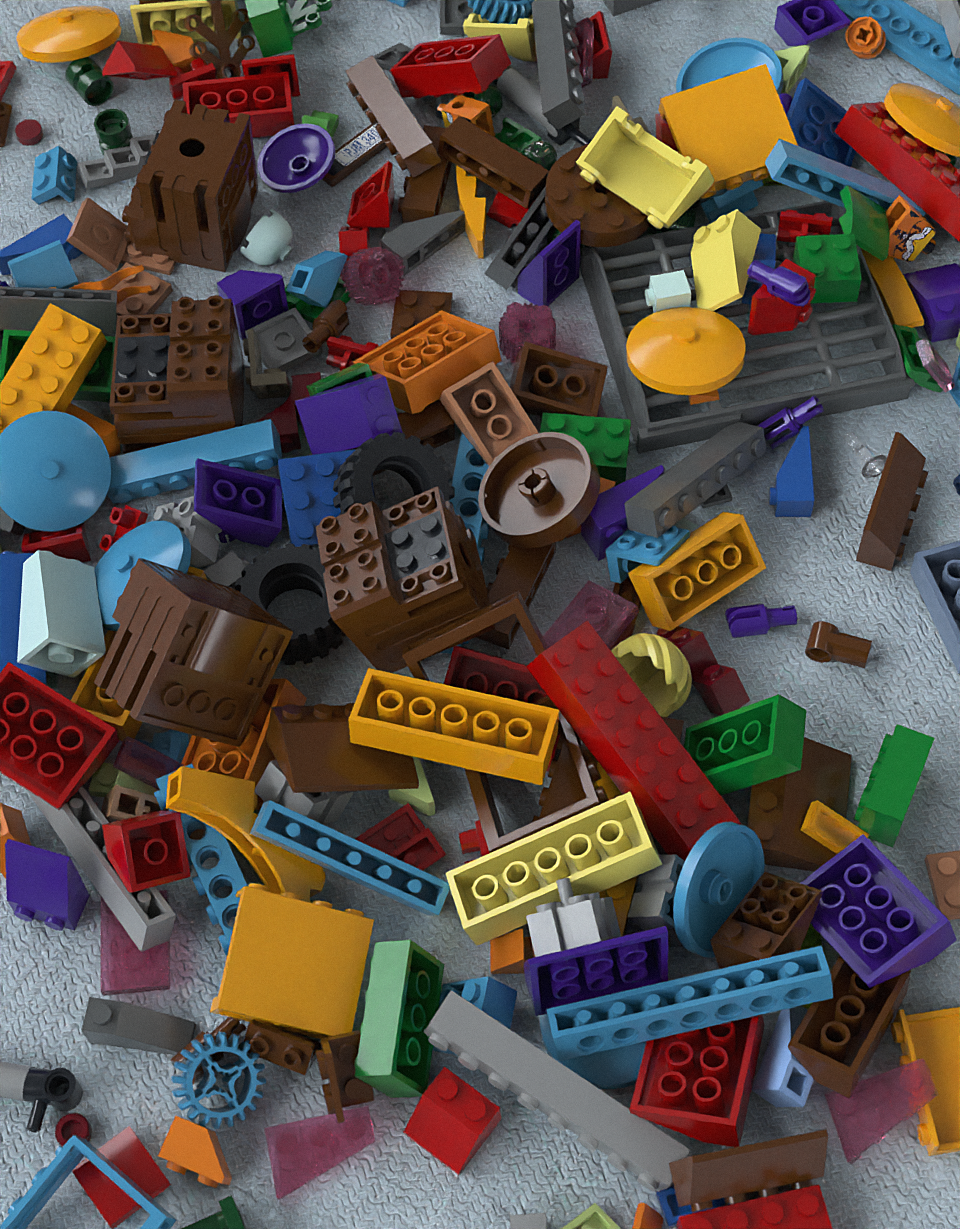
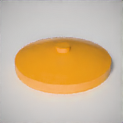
M73 6L57 9L32 19L19 30L16 40L20 53L30 60L46 63L67 62L91 56L112 45L121 34V25L118 15L108 8L100 6Z
M896 83L892 85L884 98L885 107L892 118L908 133L923 143L946 154L960 157V107L942 95L914 84Z
M677 307L655 312L637 323L627 339L626 358L631 372L645 385L669 394L697 395L717 390L731 382L739 374L745 361L746 344L740 329L723 315L702 308Z

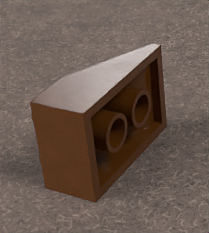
M525 341L516 356L509 387L526 413L532 415L555 413L597 417L608 366Z

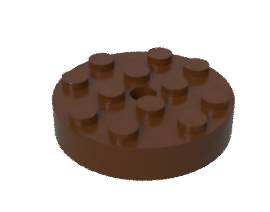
M589 144L575 148L561 156L548 173L545 191L546 212L552 224L561 233L575 220L581 222V244L593 247H614L636 239L651 225L647 221L649 216L597 181L591 184L580 175L582 170L576 161Z
M558 432L534 434L510 445L491 463L480 484L478 494L479 509L484 520L504 542L520 548L543 547L562 541L585 521L597 502L600 490V475L589 453L575 438Z

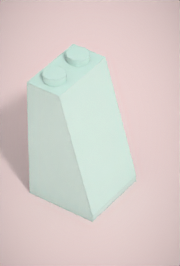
M37 550L23 563L17 662L74 678L105 655L106 652L94 567L82 564L79 560L56 556L50 551Z

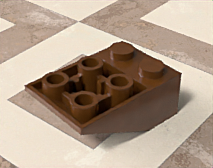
M764 872L710 940L718 967L722 969L800 951L822 896V891Z

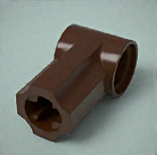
M819 621L812 625L805 655L816 662L827 663L831 660H836L865 668L872 641L841 633L835 625Z

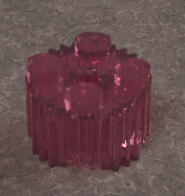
M372 247L354 252L352 256L348 257L349 260H346V264H344L340 274L342 281L345 282L343 287L347 288L345 292H349V297H354L353 301L361 305H379L394 301L395 297L400 296L399 292L401 290L399 287H403L401 281H404L402 275H404L403 269L405 266L401 265L403 261L399 260L400 256L392 255V251L388 252V249H382V247Z
M518 302L507 306V313H503V317L500 318L499 349L503 355H506V359H511V362L515 364L516 356L525 341L556 350V323L552 310L548 306H539V304L533 306V303L529 305L524 303L522 305Z

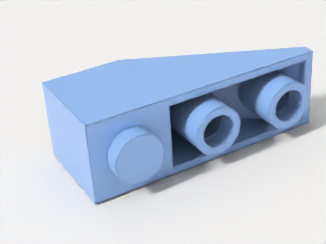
M803 1006L781 1010L752 1087L753 1092L775 1107H804L814 1080L788 1049L790 1040L808 1011Z

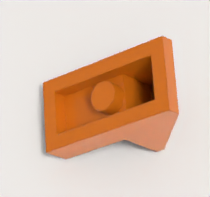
M517 929L491 939V974H525L524 963L527 959L535 957L531 937H524L523 929Z

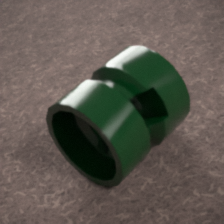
M91 57L73 60L69 64L65 75L66 80L88 105L99 106L111 97L114 89L113 82L108 76H102L101 68Z
M107 109L99 113L94 119V128L103 156L104 150L130 146V140L133 136L126 113L118 109Z

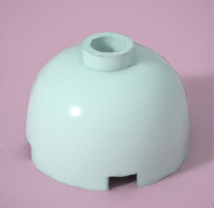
M275 209L269 210L271 213L270 218L264 215L246 237V240L249 242L247 249L243 246L240 249L242 255L256 264L271 265L278 259L284 261L293 249L289 246L293 237L292 228L289 222Z

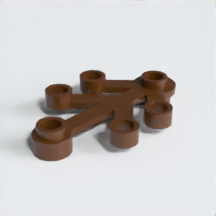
M206 0L210 3L215 32L205 25L200 16L196 14L187 16L184 20V26L188 31H196L215 46L219 51L220 59L209 52L206 44L201 41L192 43L189 47V52L194 58H201L208 64L213 63L217 79L227 78L224 74L225 69L230 71L229 78L240 77L241 69L239 66L242 63L241 60L255 47V40L250 35L241 36L237 41L238 49L232 58L229 47L243 25L247 24L250 20L247 9L240 8L233 12V21L226 31L221 6L222 0ZM239 12L244 15V21L239 20ZM191 18H193L196 21L195 28L192 27L190 24ZM244 39H247L249 42L248 48L243 45ZM196 45L200 46L201 48L200 55L197 54L195 51Z

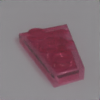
M369 1106L343 1111L345 1122L340 1124L337 1123L335 1114H327L264 1128L278 1201L375 1143Z

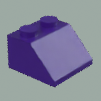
M791 0L777 7L774 30L788 46L807 45L849 26L851 21L833 0Z
M239 270L217 283L219 296L223 299L232 298L238 333L242 340L246 338L245 331L247 329H251L289 310L284 280L280 274Z

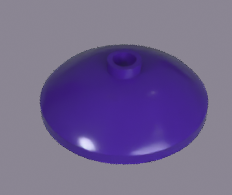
M297 124L289 126L271 137L262 148L257 164L258 173L265 185L274 191L281 193L303 191L314 186L328 173L335 159V144L330 134L318 125Z

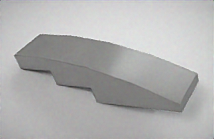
M156 134L131 138L130 146L104 150L103 159L78 162V172L86 189L116 183L137 176L141 172L142 166L145 165L148 151H150L152 145H155Z

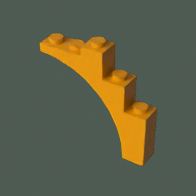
M181 766L168 776L166 808L190 815L202 821L232 842L250 862L264 886L269 888L268 892L281 895V892H291L300 895L301 901L312 903L310 898L322 891L326 879L323 867L250 834L258 814L253 813L257 806L254 781Z

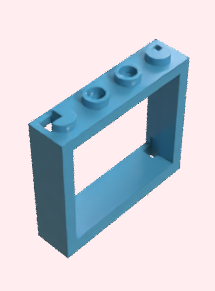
M73 1135L63 1147L59 1146L55 1152L56 1157L50 1165L42 1168L34 1176L31 1182L33 1186L24 1197L17 1198L8 1209L9 1215L0 1225V1229H26L84 1156L150 1214L140 1229H170L177 1219L86 1139Z

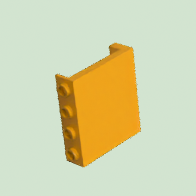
M766 64L660 99L659 113L662 119L666 118L679 154L685 158L686 156L690 157L693 162L695 159H698L707 165L714 178L713 184L701 196L702 199L709 198L715 195L717 191L725 188L728 190L736 189L743 185V182L752 179L760 181L767 178L770 173L765 160L779 139L798 146Z
M251 883L249 886H245L237 891L236 897L240 898L219 994L212 1000L210 1013L247 1022L255 1020L276 1029L317 1039L352 1032L374 919L364 917V912L356 909H345L344 912L332 909L333 905L325 901L314 900L313 903L301 901V896L295 893L281 892V895L268 892L269 888L261 884Z
M960 1007L905 1015L904 1009L898 1010L894 1022L891 1023V1033L894 1042L899 1043L903 1056L899 1057L902 1075L909 1078L911 1090H908V1098L912 1111H917L920 1124L917 1125V1133L920 1144L922 1146L926 1145L929 1156L960 1151Z

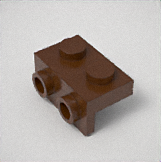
M255 1020L249 1023L244 1042L249 1041L250 1049L247 1053H257L259 1058L304 1076L316 1058V1050H319L321 1042L297 1033L276 1029Z

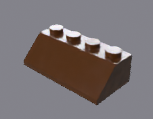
M895 432L856 557L858 562L889 571L892 570L895 560L901 561L906 544L901 543L902 535L909 536L914 519H910L908 516L910 511L915 513L917 511L921 495L916 494L918 487L924 489L929 471L923 470L926 458L902 433Z
M839 956L830 971L833 998L811 1004L790 1040L788 1049L817 1083L850 1098L907 994L911 970L869 988Z
M827 1129L690 1156L669 1163L678 1207L691 1205V1210L694 1212L713 1208L712 1200L724 1198L725 1204L728 1205L747 1201L745 1193L757 1191L759 1198L780 1193L778 1186L790 1184L791 1190L813 1186L812 1179L824 1177L828 1144Z

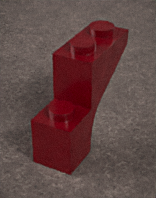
M320 372L291 376L292 389L288 399L278 408L253 422L272 420L280 434L281 452L283 453L301 449L298 426L300 416L295 401L310 396L306 386L321 380Z
M680 626L671 631L661 628L657 631L658 636L672 642L688 661L692 685L703 698L710 713L720 716L737 710L750 701L736 670L718 664L703 632Z

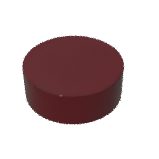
M23 120L15 128L17 139L23 145L37 144L43 138L41 124L36 120Z
M71 1113L63 1116L58 1121L55 1127V1137L62 1147L73 1135L82 1137L88 1142L90 1141L92 1128L83 1115Z

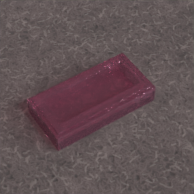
M924 338L916 342L915 344L923 367L945 392L954 389L955 384L945 360L927 339Z
M129 736L123 739L113 765L114 768L157 790L159 788L155 779L174 772L183 766L178 761Z

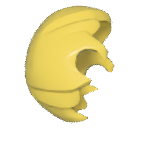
M639 633L623 640L611 650L661 717H668L688 699L692 686L690 666L682 652L669 640L654 634Z

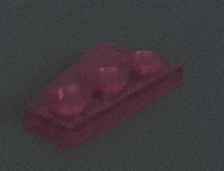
M922 1058L858 1082L850 1098L835 1091L825 1094L848 1163H854L870 1146L879 1143L886 1137L885 1134L900 1122L906 1121L938 1095L926 1060Z

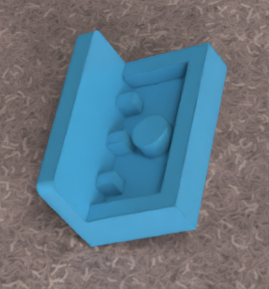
M60 145L36 157L31 199L38 205L57 195L62 196L68 202L75 199L77 160Z
M752 179L743 182V185L736 189L726 190L725 188L719 190L715 195L711 196V199L701 203L709 223L711 224L720 216L727 215L736 209L743 214L758 206L753 190L764 185L762 180L754 181Z

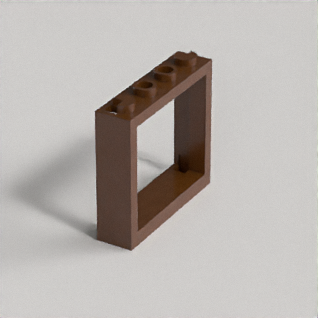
M518 590L405 646L402 656L414 678L430 681L420 660L513 614L517 616L537 656L549 647ZM549 696L531 703L556 708Z
M560 711L557 736L562 733L565 734L587 798L505 835L486 773L464 768L490 853L609 800L603 786L598 787L597 781L601 779V775L594 761H589L588 756H591L592 753Z

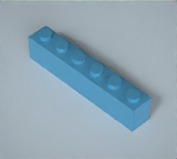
M782 139L777 141L765 160L772 180L845 208L839 192L848 185L883 207L885 212L896 198L901 195L923 216L926 214L924 210L895 185Z
M268 419L109 457L111 462V481L107 496L113 504L127 503L133 499L146 496L152 497L162 492L182 490L188 486L195 485V461L197 458L250 472L270 469L278 465V459H282L280 434L272 420Z
M271 800L263 803L250 831V834L428 916L439 915L450 890L448 882Z

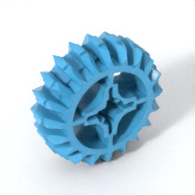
M535 0L467 1L468 6L473 8V13L479 14L481 19H486L490 23L517 24L519 18L529 19L532 15L531 3Z
M218 1032L216 1042H214L211 1034H204V1046L198 1040H192L191 1044L195 1051L193 1053L186 1049L181 1051L182 1056L187 1058L186 1063H174V1067L181 1070L182 1074L171 1076L173 1083L181 1084V1087L172 1091V1095L174 1097L185 1096L177 1104L178 1108L185 1110L190 1107L186 1117L192 1121L199 1116L198 1124L202 1127H205L211 1119L212 1127L219 1129L222 1118L228 1127L234 1126L233 1115L235 1114L241 1121L246 1120L247 1117L243 1109L247 1107L255 1111L257 1106L250 1102L253 1096L263 1098L264 1095L256 1089V1085L266 1084V1078L256 1076L257 1073L265 1070V1065L262 1063L253 1064L259 1058V1054L247 1053L250 1049L249 1041L239 1044V1036L236 1034H232L227 1041L226 1033ZM216 1052H231L238 1060L233 1064L229 1062L226 1065L218 1066L210 1055ZM200 1064L204 1071V1077L196 1085L197 1089L193 1091V1076L197 1066ZM244 1069L243 1088L237 1096L234 1090V1083L242 1075L241 1071ZM213 1070L224 1076L221 1080L225 1091L214 1084L216 1078ZM219 1094L228 1105L220 1108H208L202 1106L199 1100Z

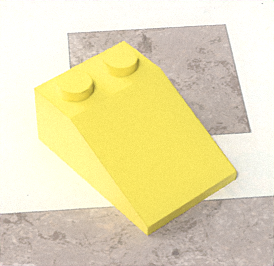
M738 209L727 215L720 216L716 221L707 226L700 227L694 234L691 260L698 308L715 311L744 295L749 276L747 271L753 262L761 229Z

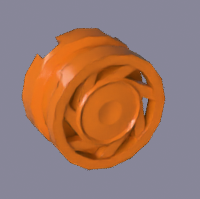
M872 17L857 18L849 25L845 34L847 45L854 55L860 59L876 57L882 52L886 44L884 30Z

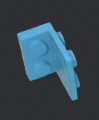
M673 525L656 538L628 529L605 550L610 580L622 583L629 576L628 573L642 563L659 566L690 537L689 530L677 528Z

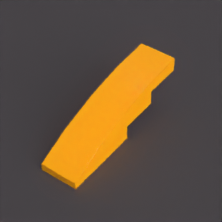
M456 165L457 195L459 208L465 215V231L477 257L484 259L487 219L486 198L477 197V177L468 176L467 171Z
M861 248L891 325L896 324L910 328L924 326V319L916 300L894 258L887 256L882 261Z

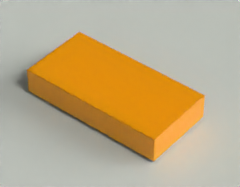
M818 800L811 802L801 827V831L836 854L862 834L867 838L869 835Z

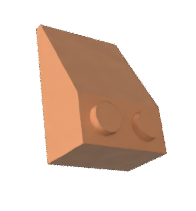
M493 361L447 388L441 394L440 401L452 420L488 466L491 465L501 452L513 443L539 433Z

